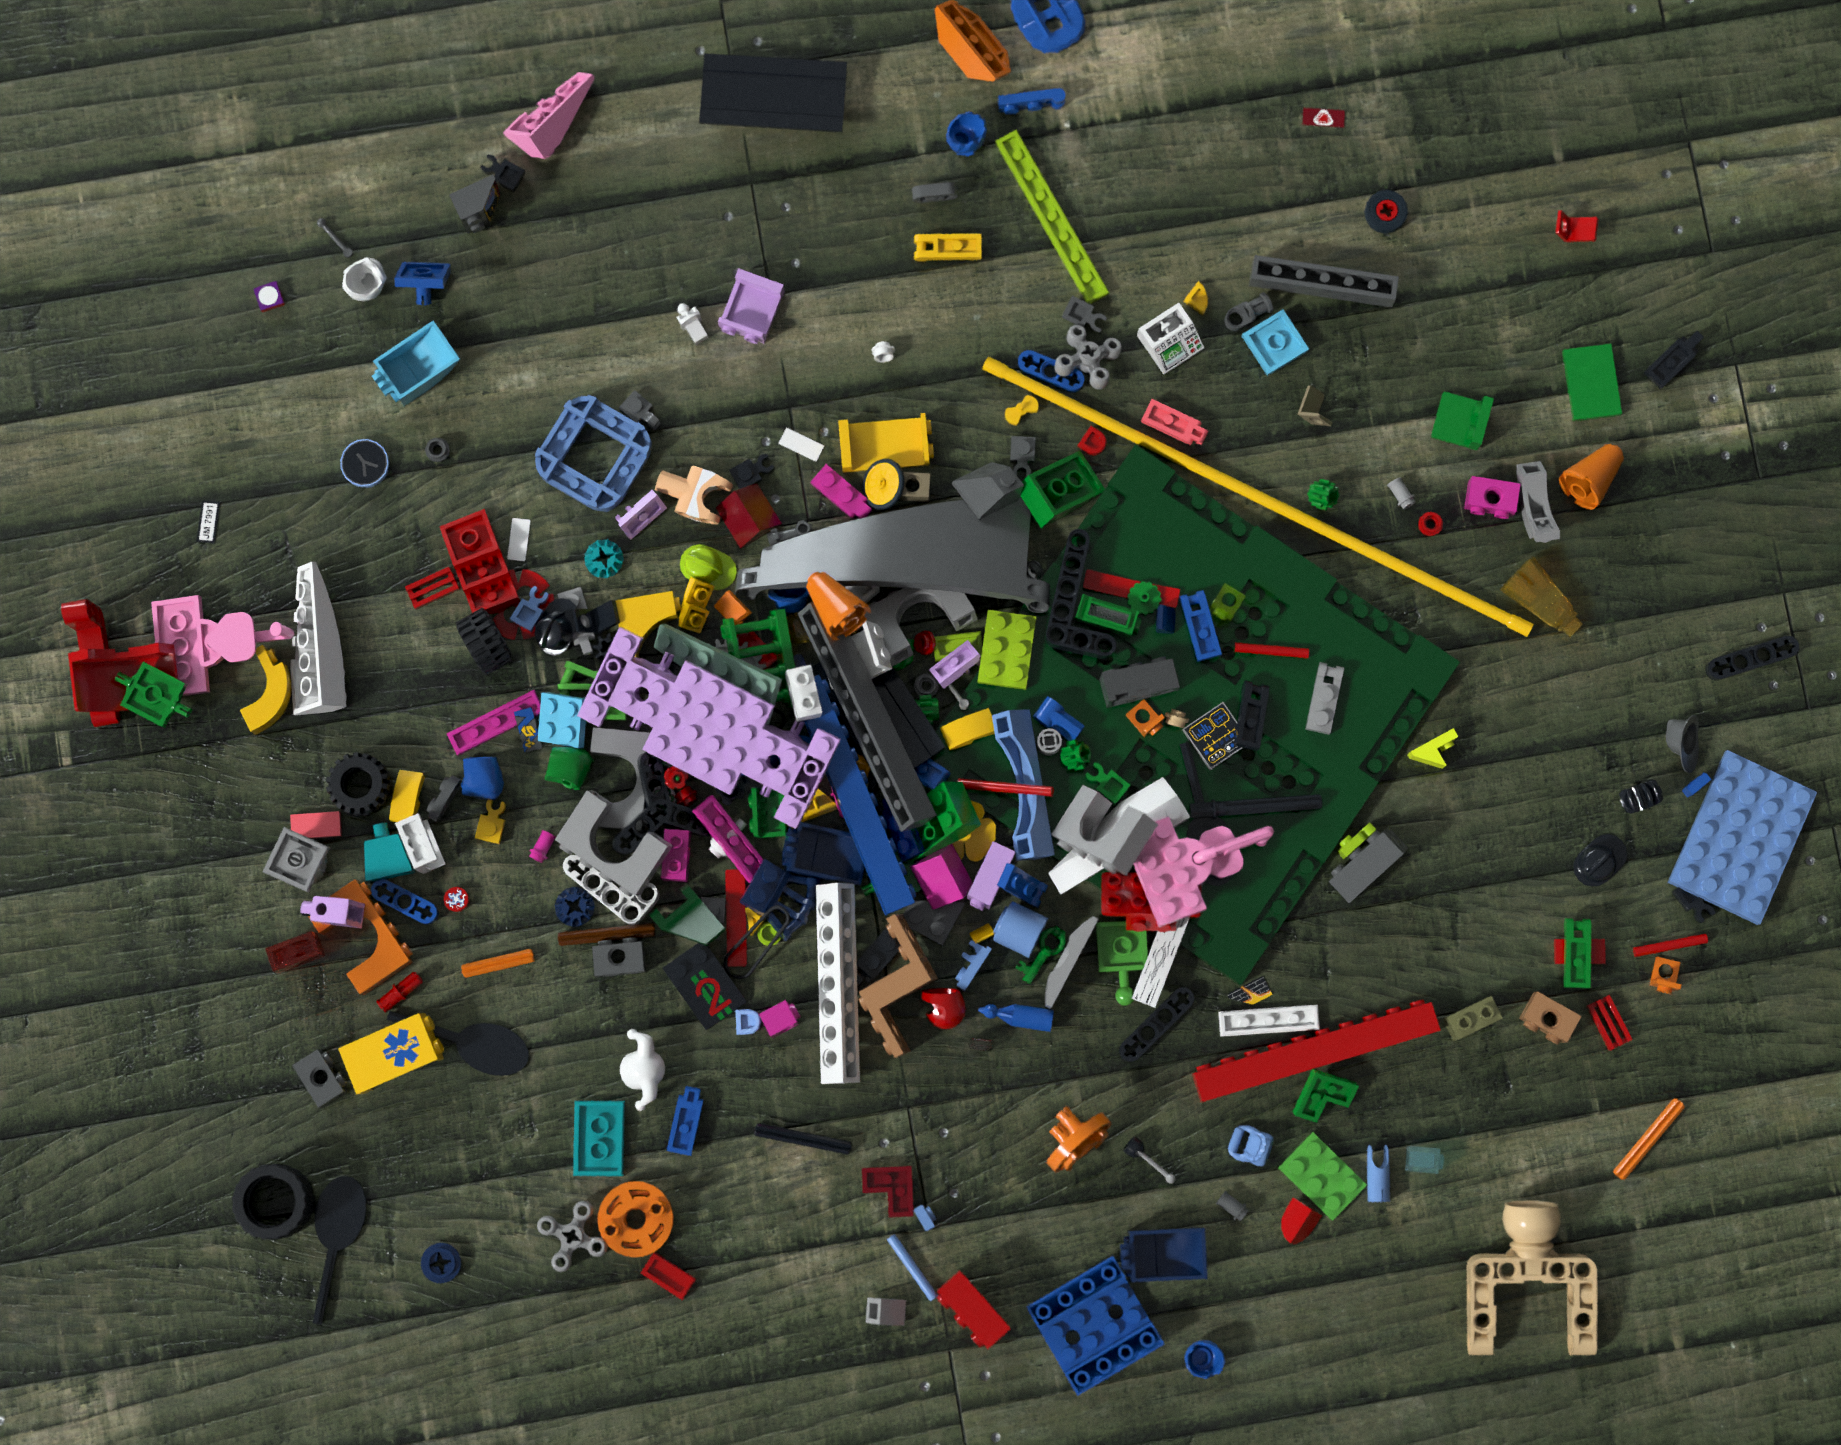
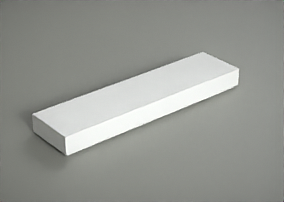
M1318 1005L1218 1012L1220 1037L1320 1030Z

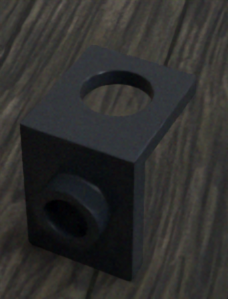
M610 600L595 609L572 610L577 633L600 634L620 623L615 600ZM581 615H585L589 619V627H585L581 623Z

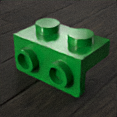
M753 787L751 789L752 794H749L748 797L749 807L752 808L753 818H750L749 821L751 833L757 838L786 837L788 825L774 818L785 795L772 789L769 797H765L764 794L761 795L759 793L762 788Z

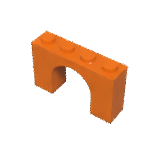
M354 879L329 897L350 899L364 903L363 917L370 920L376 928L378 934L376 950L370 958L346 974L358 993L364 996L413 963L410 958L413 953L405 942L403 944L400 943L396 937L399 935L398 930L392 922L389 924L383 917L386 913L379 902L374 904L369 895L372 892L365 882L360 883V881ZM311 921L317 931L323 935L336 927V925Z

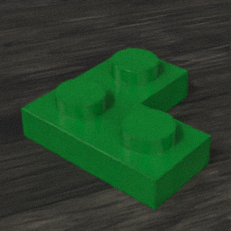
M1312 1069L1292 1112L1297 1117L1317 1123L1327 1101L1349 1108L1359 1086L1354 1081Z

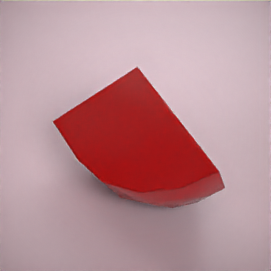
M1293 1197L1281 1220L1284 1238L1290 1244L1302 1242L1313 1231L1322 1215Z

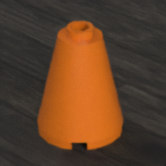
M1606 444L1566 469L1559 477L1560 487L1568 497L1571 494L1577 499L1574 503L1585 509L1593 510L1600 505L1624 461L1622 450L1617 445Z
M815 572L808 578L806 588L832 640H840L837 636L842 634L845 637L851 635L866 622L865 614L866 612L871 613L870 607L826 572Z

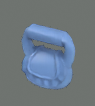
M1239 1125L1234 1129L1228 1151L1238 1161L1250 1162L1256 1166H1264L1269 1157L1274 1139L1270 1134L1260 1132L1255 1127ZM1247 1131L1250 1133V1137H1248L1249 1140L1244 1153L1237 1154L1243 1133Z

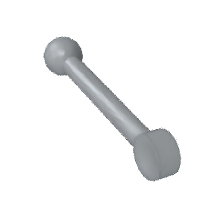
M951 683L948 685V688L959 701V707L962 710H966L969 707V701L963 699Z

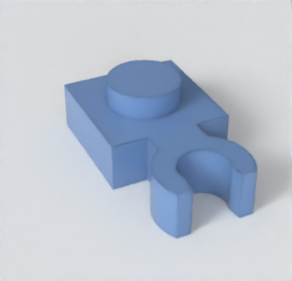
M536 586L530 590V600L526 601L522 598L510 617L512 622L531 633L544 612L539 606L545 604L549 599V594L546 592L542 598H536L535 594L538 591Z

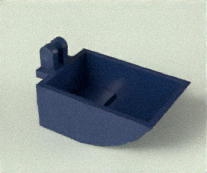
M800 822L797 829L789 827L788 832H786L782 853V865L785 866L784 871L828 881L861 885L864 864L851 833Z
M1205 1228L1128 1231V1236H1124V1244H1120L1121 1270H1125V1275L1130 1277L1131 1282L1208 1279Z

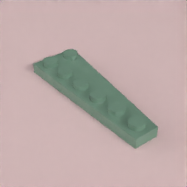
M667 624L659 625L654 648L665 654V651L673 654L675 657L672 661L682 667L685 661H689L775 705L782 679ZM771 713V715H770V717H769V719H768L766 725L770 724V720H771L772 713Z

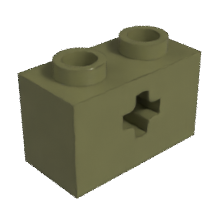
M1489 996L1443 1018V1021L1453 1041H1456L1503 1018L1492 996Z

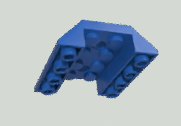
M1114 1256L1104 1260L1026 1307L1077 1396L1164 1345L1163 1340L1145 1313ZM1114 1304L1120 1305L1123 1309V1314L1118 1319H1113L1109 1316V1308ZM1070 1330H1076L1080 1335L1078 1343L1074 1345L1067 1343L1065 1339L1066 1333Z

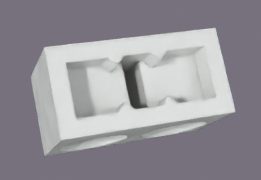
M811 665L786 670L785 677L796 722L821 717L822 709Z

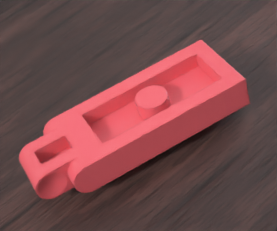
M1151 399L1141 420L1142 423L1189 445H1192L1193 442L1202 445L1208 434V430L1200 427L1202 424L1200 421L1154 399Z

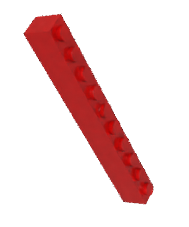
M1424 999L1409 1003L1410 1009L1401 1011L1399 1006L1386 1010L1387 1015L1380 1018L1377 1017V1014L1362 1017L1363 1023L1354 1025L1352 1020L1339 1024V1030L1330 1032L1329 1028L1315 1031L1316 1037L1306 1039V1035L1291 1039L1292 1044L1283 1046L1282 1042L1267 1046L1269 1051L1259 1053L1258 1049L1245 1052V1058L1236 1061L1234 1056L1220 1060L1221 1065L1211 1067L1210 1063L1196 1067L1197 1072L1193 1073L1192 1076L1200 1102L1441 1031L1432 1002L1425 1004Z

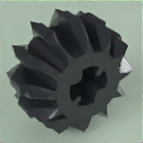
M1653 779L1630 786L1619 793L1622 807H1624L1626 813L1630 814L1657 805L1664 799L1661 787Z

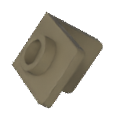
M1309 385L1297 415L1310 424L1332 426L1330 420L1319 414L1324 394Z

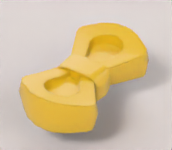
M1026 395L1023 401L1018 403L1016 407L1005 410L1006 421L1017 426L1022 416L1027 413L1038 412V401L1033 396Z

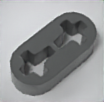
M937 183L915 186L912 188L913 202L927 203L956 199L958 197L957 184Z

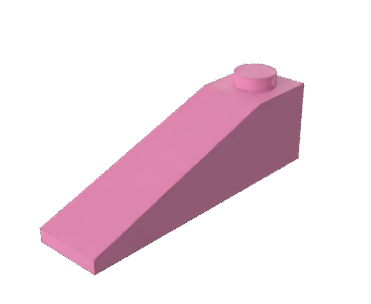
M577 73L556 89L554 97L539 101L537 103L539 108L529 115L526 112L523 113L503 133L531 157L542 159L550 157L554 153V149L561 143L595 77L593 74Z

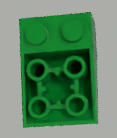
M942 782L927 794L936 816L925 825L901 832L898 826L913 862L966 837L981 826L963 782Z

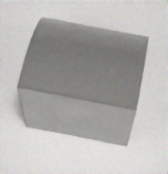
M867 1298L866 1323L905 1326L906 1300Z

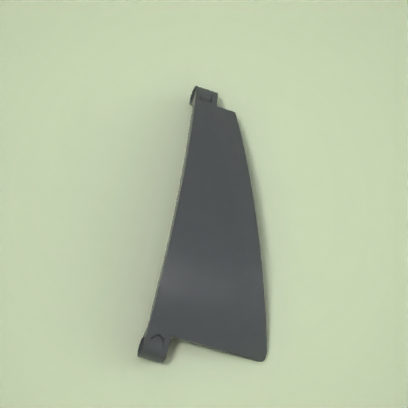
M1020 496L1017 502L981 520L976 517L964 500H956L869 516L785 540L762 550L759 567L743 568L738 571L735 596L738 599L749 601L755 599L758 592L766 589L806 588L807 580L813 573L826 572L843 586L919 588L975 594L1000 599H1015L1024 603L1030 611L1043 613L1049 609L1050 585L1045 581L1026 577L1031 512Z

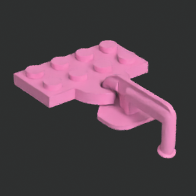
M199 595L152 602L155 643L174 644L178 680L188 684L182 696L210 692L208 668L216 666L224 658L232 663L247 661L254 656L257 643L291 639L295 634L291 628L281 625L279 622H274L270 630L255 632L252 617L244 612L226 614L219 623L203 619L202 597Z
M1169 816L1155 821L1158 826L1133 865L1158 926L1162 927L1205 911L1207 908L1198 886L1207 879L1209 874L1218 878H1224L1239 872L1243 866V857L1239 849L1252 844L1260 847L1265 846L1274 834L1273 828L1267 826L1234 838L1230 829L1219 826L1203 832L1198 841L1191 838L1178 839Z

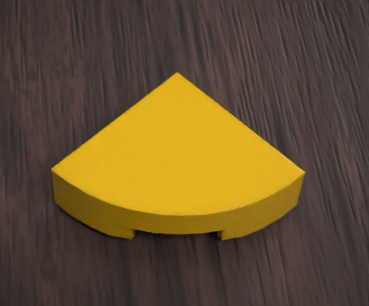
M1198 281L1184 299V303L1203 316L1208 306V296L1205 287Z

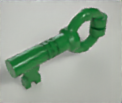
M1054 926L1040 934V952L1033 964L1028 966L1020 960L1019 963L1021 965L1015 967L1025 974L1022 980L1031 984L1047 958L1057 955L1064 950L1066 945V932ZM1052 934L1060 940V944H1058L1056 949H1051L1045 945L1047 935Z

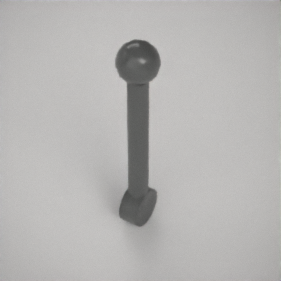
M318 219L317 225L329 234L343 250V255L346 258H351L353 251L350 248H346L326 225L325 219Z

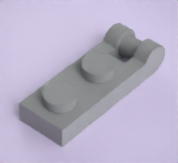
M1319 663L1305 730L1330 735L1344 667L1336 666L1334 668L1327 666L1326 663ZM1324 677H1334L1333 683L1329 684L1323 682Z

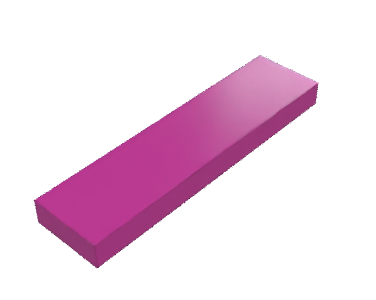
M532 690L447 733V736L456 754L460 756L517 727L515 711L531 707L534 718L539 716L541 701L536 691Z
M711 795L693 810V813L722 847L723 851L748 883H750L764 859L716 798ZM733 829L737 836H732L728 839L727 834Z

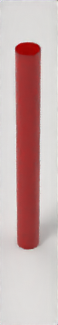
M958 779L957 781L963 782L965 789L1041 796H1053L1054 787L970 779Z

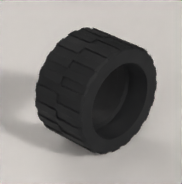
M264 1164L249 1170L247 1174L240 1178L241 1180L236 1185L234 1195L232 1196V1210L237 1223L241 1225L245 1232H248L255 1238H262V1240L288 1238L293 1236L294 1233H298L308 1223L314 1210L315 1197L313 1196L312 1185L309 1184L307 1177L301 1174V1171L284 1164ZM269 1178H279L289 1183L296 1199L292 1216L286 1222L276 1226L260 1222L252 1209V1196L255 1188L259 1183Z

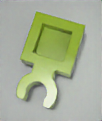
M1369 822L1353 838L1349 834L1339 843L1341 849L1337 853L1345 859L1376 828Z

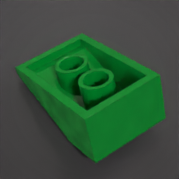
M1078 451L1028 475L1022 481L1024 486L1020 496L1039 526L1043 528L1098 497L1105 488L1082 452Z

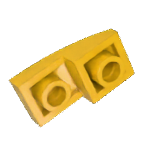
M694 577L690 578L681 605L679 627L701 633L710 612L705 608L715 587L714 585Z
M989 708L964 716L940 728L949 750L969 745L976 739L995 734L992 714Z
M399 770L390 808L389 820L391 822H399L417 814L420 806L418 798L425 779L423 773Z

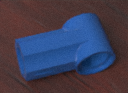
M1046 697L1033 715V718L1041 725L1058 731L1068 741L1075 740L1085 727L1065 712V709L1050 697Z

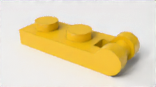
M918 234L914 236V244L917 245V251L914 252L915 261L981 260V234ZM933 244V250H926V245Z

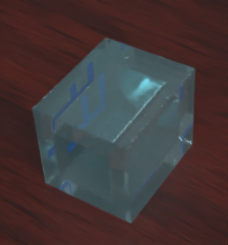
M1407 1146L1405 1171L1438 1174L1439 1169H1443L1444 1155L1440 1154V1149Z

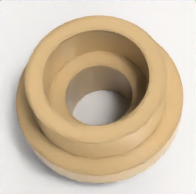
M1172 709L1171 713H1165L1167 717L1165 723L1184 728L1185 723H1188L1189 719L1185 717V712Z

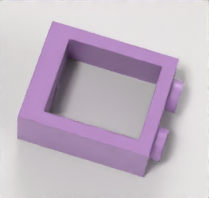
M994 841L992 842L967 895V899L970 900V906L981 911L984 908L990 909L1000 888L997 886L1006 863L1011 864L1015 851Z

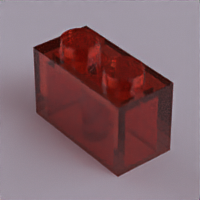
M313 931L265 948L270 965L275 973L285 972L325 956L318 933Z

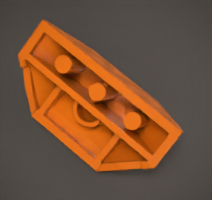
M949 0L936 6L935 14L939 42L968 78L994 82L1010 74L1011 68L1009 67L1007 50L977 14L966 7L958 5V2L955 0Z

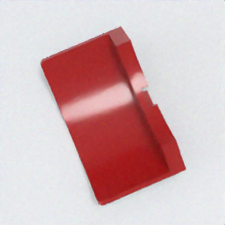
M158 642L144 646L129 647L127 652H115V649L87 648L68 653L75 711L113 712L128 710L120 705L126 694L127 686L115 681V677L117 676L125 680L117 675L118 672H122L132 678L138 672L143 662L178 679L174 644Z

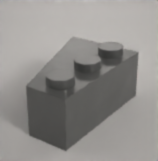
M1159 657L1151 660L1152 663L1143 665L1142 663H1135L1127 666V668H1115L1102 672L1100 684L1106 707L1109 708L1178 691L1180 686L1173 659L1166 660V657Z
M1389 827L1381 833L1378 830L1367 839L1369 844L1363 850L1358 847L1348 856L1351 861L1347 865L1343 866L1341 863L1331 872L1333 877L1329 881L1330 884L1348 903L1356 898L1408 849Z

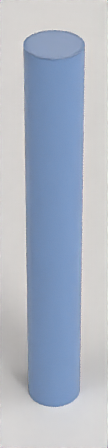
M894 1234L889 1237L887 1241L929 1301H932L938 1296L897 1236Z

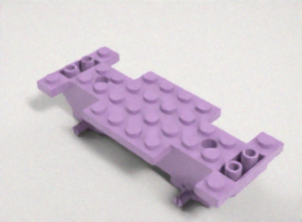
M619 627L577 716L598 727H601L611 706L632 716L631 728L639 731L642 722L653 727L642 750L729 795L733 793L741 774L762 783L763 787L759 792L761 795L764 794L765 797H769L772 789L785 795L774 818L797 829L841 739L818 728L809 744L799 736L805 722L801 721L799 723L796 722V719L790 731L781 730L774 725H766L775 705L689 661L684 662L679 675L676 676L668 669L675 657L669 652L665 651L660 664H653L643 658H637L635 655L643 638L623 627ZM641 687H645L649 692L647 700H643L639 695ZM773 754L777 755L781 760L778 768L770 763V757Z

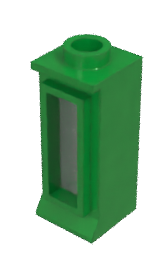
M1082 594L1075 617L1077 622L1130 638L1133 632L1138 633L1142 619L1138 618L1139 610L1136 611Z

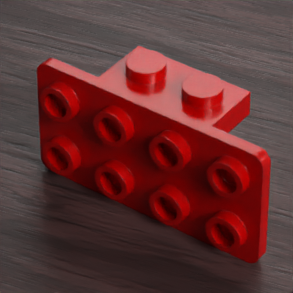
M1105 872L1102 874L1101 913L1104 916H1126V930L1136 932L1176 931V921L1162 927L1158 926L1137 873L1128 872L1125 875L1120 872L1115 874ZM1200 884V885L1198 886V888H1199V891H1200V893H1201V884ZM1202 912L1191 915L1189 917H1199L1201 916Z

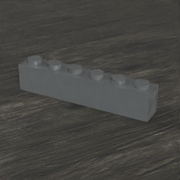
M1255 255L1251 267L1249 286L1392 307L1396 300L1399 276Z

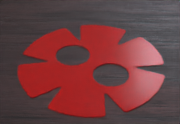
M513 569L509 570L516 591L522 586H529L531 588L536 586L538 591L535 597L540 599L543 595L539 596V594L549 587L547 581L533 571L523 569L518 583L515 571ZM549 594L548 601L540 605L539 608L544 611L548 604L554 601V594ZM520 601L509 606L517 607ZM507 607L489 613H498L493 618V621L501 635L514 640L519 625L509 623L504 619V611ZM520 626L523 639L535 636V628L531 633Z

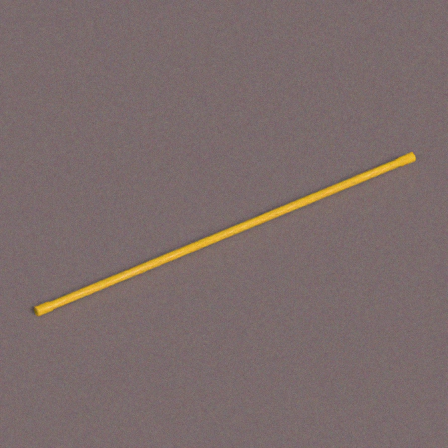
M989 356L983 365V370L1001 379H1006L1458 601L1526 637L1534 625L1517 615L1497 608L1051 389Z

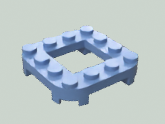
M594 396L577 397L566 402L564 405L565 409L540 448H537L535 453L536 468L541 478L551 486L593 510L609 512L622 502L651 453L652 442L645 427L639 422L636 423L598 401ZM586 423L625 445L603 484L596 483L562 463Z

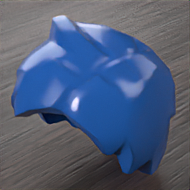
M970 111L955 117L950 122L946 134V141L957 155H974L985 140L987 131L986 121L980 114L975 115Z

